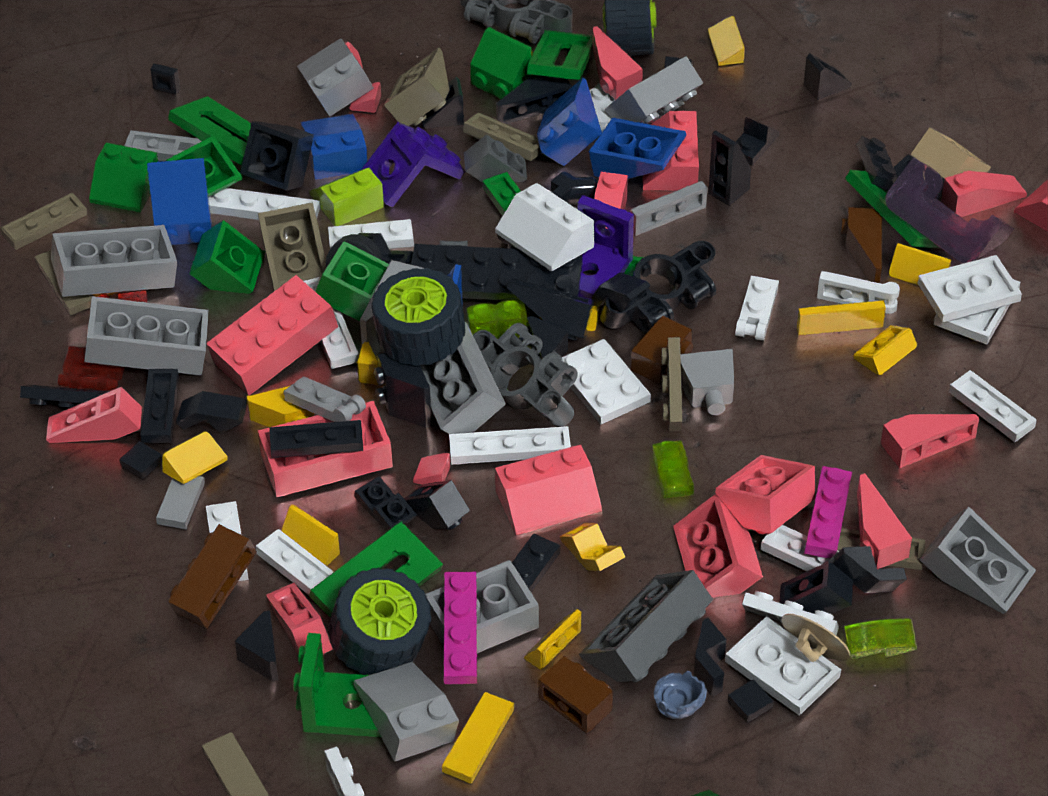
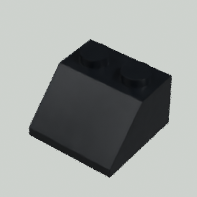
M252 121L240 174L286 191L302 187L314 134L291 126Z
M386 353L378 354V367L374 368V374L379 387L375 388L379 404L385 405L390 416L424 428L432 427L430 386L421 366L405 365L399 363V361L392 360Z

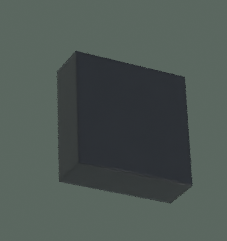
M154 63L150 68L153 89L177 95L181 89L178 69Z
M139 441L119 459L120 466L143 480L162 463V454Z
M754 679L728 694L727 700L747 723L773 708L774 703Z

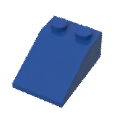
M581 78L545 110L537 132L541 152L563 166L602 134L586 79Z
M353 114L301 122L303 131L314 134L309 159L315 180L352 174L361 170L367 163L366 143L362 129Z
M612 118L589 150L594 177H599L600 172L628 175L629 179L662 171L686 137V131Z
M204 158L147 163L154 226L165 225L171 245L200 243L202 234L212 228Z

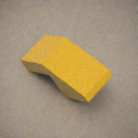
M583 523L559 536L562 543L586 570L601 571L625 558L621 546H609L606 544L598 523Z

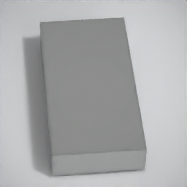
M198 476L185 484L172 478L156 516L158 525L187 529L205 484L204 477Z

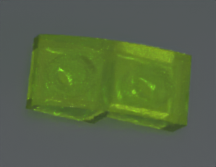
M665 441L652 444L655 466L664 498L694 495V484L688 470V457L682 441Z
M883 619L844 626L852 660L884 652L885 656L889 657L917 650L911 619Z

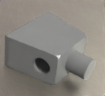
M725 349L680 354L681 386L690 405L694 408L707 406L708 413L711 415L723 413L725 410L724 404L733 402V350Z

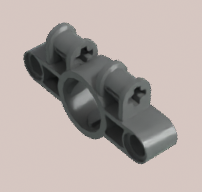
M459 0L460 4L465 7L464 19L466 21L474 20L483 23L487 28L495 24L497 27L509 31L511 36L516 37L518 35L527 38L533 44L541 38L545 30L572 33L573 12L571 7L553 0ZM515 3L526 5V7L517 9L504 6Z
M522 323L513 324L499 339L487 330H480L473 334L504 401L509 406L515 409L534 407L556 427H562L571 422L574 416V408L563 395L577 379L578 372L576 368L566 365L562 357L556 352L549 353L541 359L538 354L543 346L542 340L536 335H531L527 327ZM533 365V375L527 384L515 391H509L507 387L512 375L521 367Z

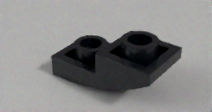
M380 476L355 490L354 497L387 530L392 529L399 522L405 525L417 516L399 492L394 494Z

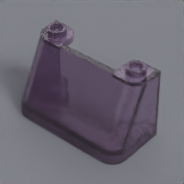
M915 157L912 158L886 194L887 207L893 213L962 263L979 260L1005 242L1015 229L993 214L987 220L982 221L972 218L968 223L936 199V196L943 187L942 176L928 164Z

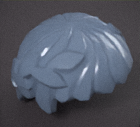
M690 671L684 672L683 675L673 672L657 681L654 699L657 708L663 715L671 719H682L691 716L704 704L707 690L704 682L692 676Z

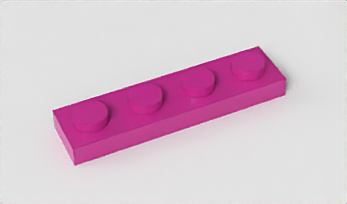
M822 466L805 554L831 559L837 553L852 476L851 471Z
M476 572L444 573V684H477Z

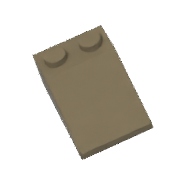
M439 47L399 76L384 104L394 118L404 125L410 126L413 124L417 126L426 118V113L430 110L438 111L447 102L445 98L449 92V85L443 53Z
M313 202L258 213L274 291L295 275L303 281L321 277L326 270V259Z

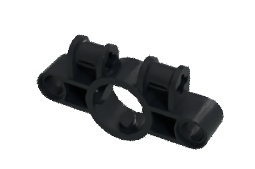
M699 240L671 257L664 254H652L642 258L636 265L633 277L641 279L642 276L647 277L650 274H657L668 279L675 289L668 295L657 294L648 289L639 301L622 312L607 296L600 314L601 322L608 328L617 329L633 321L644 334H647L662 316L674 321L673 310L678 307L680 301L687 308L694 309L703 299L714 297L717 291L716 286L707 274L716 254L713 245L707 241Z

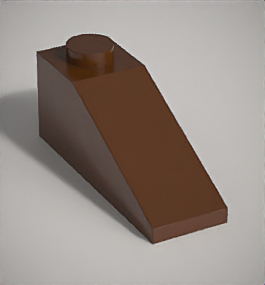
M848 207L847 218H842L841 235H846V248L868 281L880 283L882 271V216L875 209Z

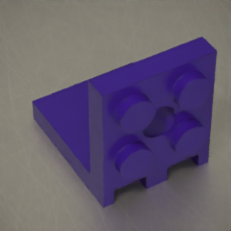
M400 122L396 123L362 168H370L380 180L383 187V202L391 207L396 204L425 165L457 179H461L466 172L459 163L461 159L454 152L446 148L447 143L444 139L436 134L432 137L420 127L414 129ZM394 163V170L389 174L390 167Z
M582 195L577 203L578 210L594 220V248L583 253L579 296L591 299L601 284L619 272L624 273L633 260L634 214ZM587 270H594L597 273L594 275H586L583 272Z

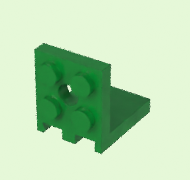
M308 633L306 645H301L299 649L298 663L302 665L301 672H296L294 676V692H297L296 711H301L303 731L381 737L353 684L354 680L369 675L325 672L321 634ZM356 700L361 703V705L355 709H349L344 706L348 701Z

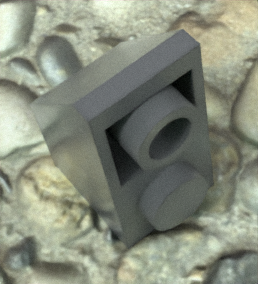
M487 134L464 152L465 171L481 182L504 172H507L514 182H524L527 180L524 158L520 154L513 153L502 142L494 140Z

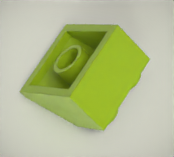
M370 168L356 171L309 191L313 200L320 201V209L334 226L343 225L384 208L382 183Z

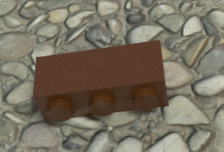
M218 524L214 532H211L206 537L204 547L197 558L192 559L189 563L187 573L180 584L175 585L171 591L168 602L175 613L208 629L257 553L251 540Z

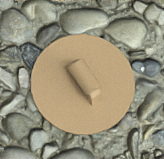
M785 614L782 616L781 622L784 628L798 638L796 648L811 662H815L822 655L840 661L847 660L850 657V651L843 641L822 625L796 614Z

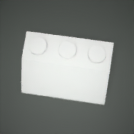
M538 183L515 195L495 228L496 234L550 271L594 248V220Z

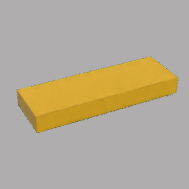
M884 300L799 308L797 319L798 335L883 328L886 310Z
M484 692L442 764V772L472 784L513 713L514 703Z

